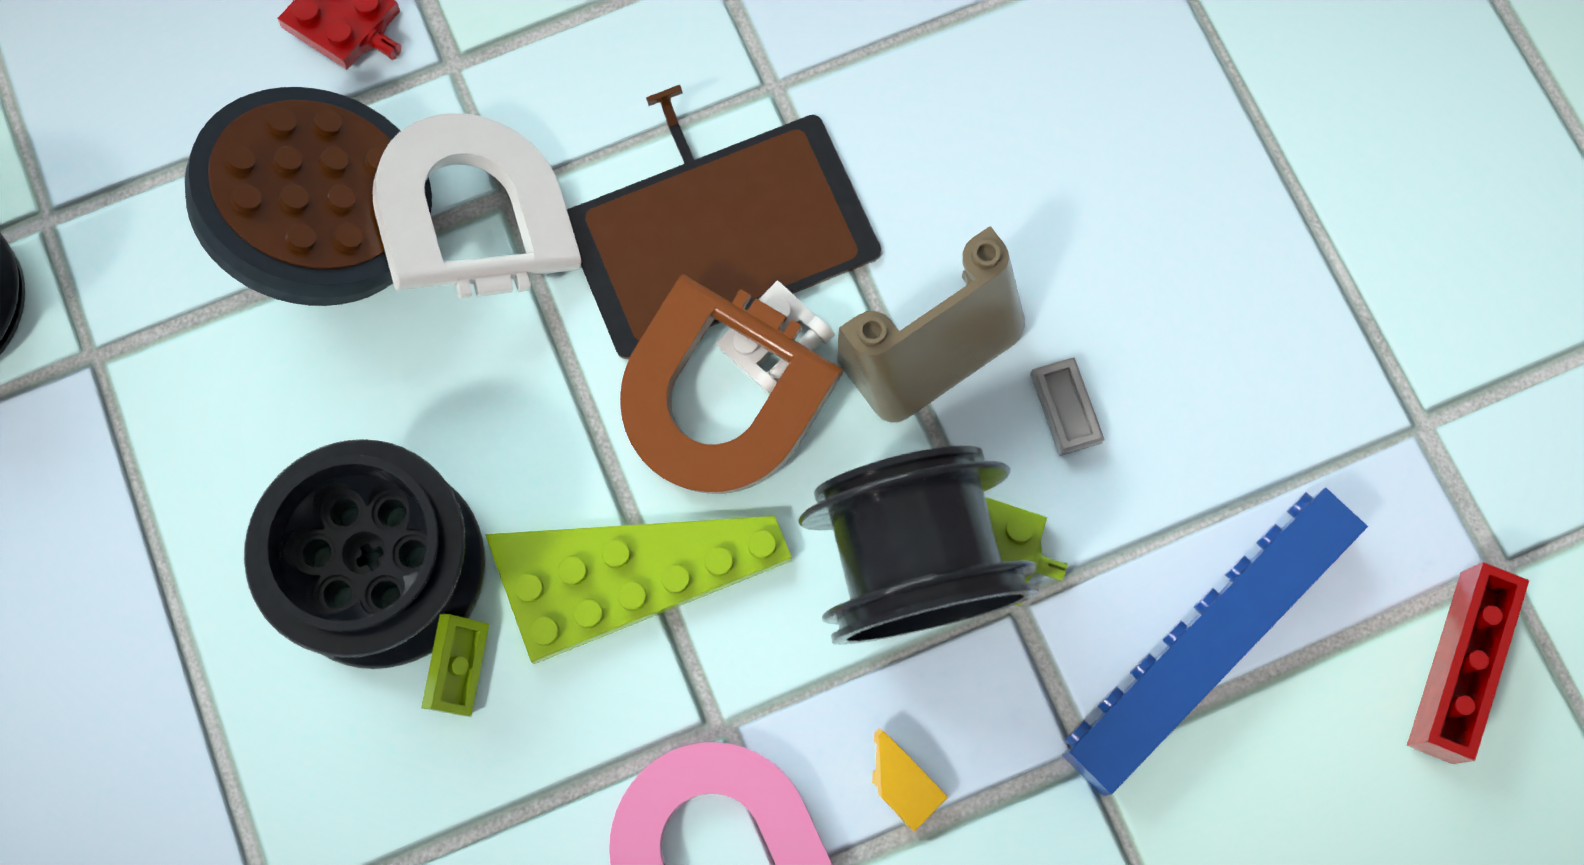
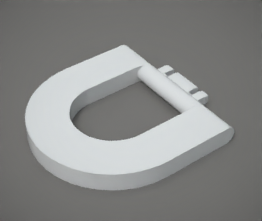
M464 113L438 114L423 118L407 126L390 141L384 150L373 183V206L393 284L397 291L455 284L457 296L459 299L471 298L473 293L470 284H473L477 297L512 293L514 290L512 279L515 281L517 291L523 292L529 291L531 288V281H529L528 277L530 275L580 269L581 256L556 175L541 152L517 131L500 122L478 115ZM450 165L474 166L494 176L504 186L510 197L526 254L444 262L425 197L424 187L428 177L435 171Z

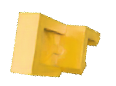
M878 728L874 732V743L877 746L876 770L872 772V783L878 787V795L915 832L948 797L882 729Z

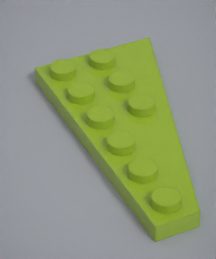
M775 516L485 534L528 656L533 664L792 561V556Z

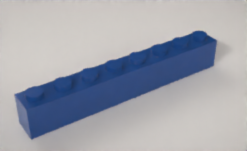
M1326 487L1313 497L1307 492L1301 495L1286 511L1292 518L1282 528L1275 523L1257 540L1256 544L1261 550L1251 560L1245 555L1242 556L1225 573L1230 582L1220 592L1211 588L1194 605L1193 608L1199 614L1188 625L1180 620L1162 638L1167 647L1156 658L1148 653L1130 671L1135 680L1124 691L1116 686L1097 705L1103 713L1091 725L1084 719L1064 739L1070 747L1062 756L1103 797L1112 795L1368 528V525Z

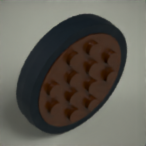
M271 88L253 92L232 101L206 122L199 132L189 155L184 180L185 200L188 218L194 234L210 258L232 278L256 292L277 300L308 306H332L356 302L381 292L393 284L375 216L372 191L376 171L384 150L401 130L382 114L357 100L316 88ZM428 177V179L425 181L424 188L426 201L431 215L432 191L431 183Z

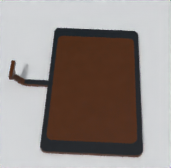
M680 84L646 97L648 106L660 103L668 128L684 164L567 209L581 256V267L620 358H630L676 281L683 274L730 302H733L737 292L742 289L752 296L745 307V310H748L755 298L759 300L777 280L794 294L872 263L880 257L881 246L819 116H805L694 159L671 102V98L683 94ZM714 319L709 327L719 324L721 322Z

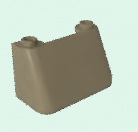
M991 226L972 237L965 244L962 252V265L965 269L962 273V279L966 282V286L899 331L885 314L877 311L863 312L839 327L837 362L873 411L882 420L895 423L908 419L1020 340L1025 327V317L1009 252L1005 243Z

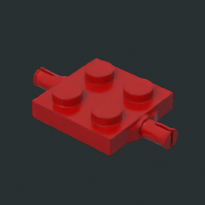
M294 0L277 17L282 29L346 70L360 55L373 48L391 60L396 59L395 54L399 56L402 49L400 43L384 35L387 26L400 13L398 3L395 0Z

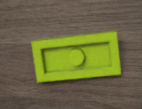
M440 614L421 706L422 709L465 717L472 716L489 629L488 623L451 614Z

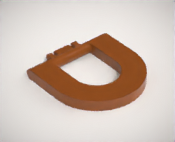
M685 274L681 275L676 281L628 360L620 392L622 421L628 439L638 456L652 471L663 479L682 488L699 493L727 494L738 492L768 479L791 458L839 382L844 369L795 341L803 327L794 320H791L784 332L780 331L787 320V316L757 298H755L750 308L745 310L752 297L747 292L740 289L733 302H730ZM716 319L785 360L789 365L753 423L744 433L725 443L704 444L692 440L680 429L673 415L671 399L673 387L678 376L709 326Z

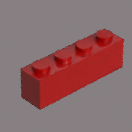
M1484 562L1460 573L1406 746L1450 764L1476 760L1530 580Z

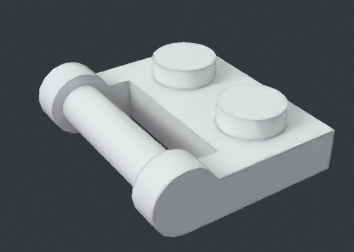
M778 280L759 299L787 316V320L780 331L784 332L791 320L803 324L808 331L798 342L812 351L821 342L827 344L835 335L833 330L822 319L812 313ZM731 328L716 342L717 347L768 395L771 394L789 365L788 362L780 359L768 372H765L759 366L772 353Z

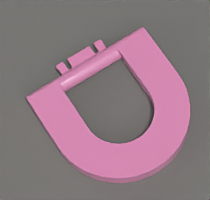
M704 742L683 746L664 754L649 764L637 775L622 796L615 812L610 833V865H665L662 841L665 828L672 815L680 806L693 798L702 795L718 794L737 800L751 812L776 865H832L806 806L790 779L780 768L762 755L738 745L722 742Z

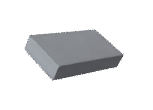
M1075 357L1032 369L1030 375L1059 456L1102 444L1105 439Z

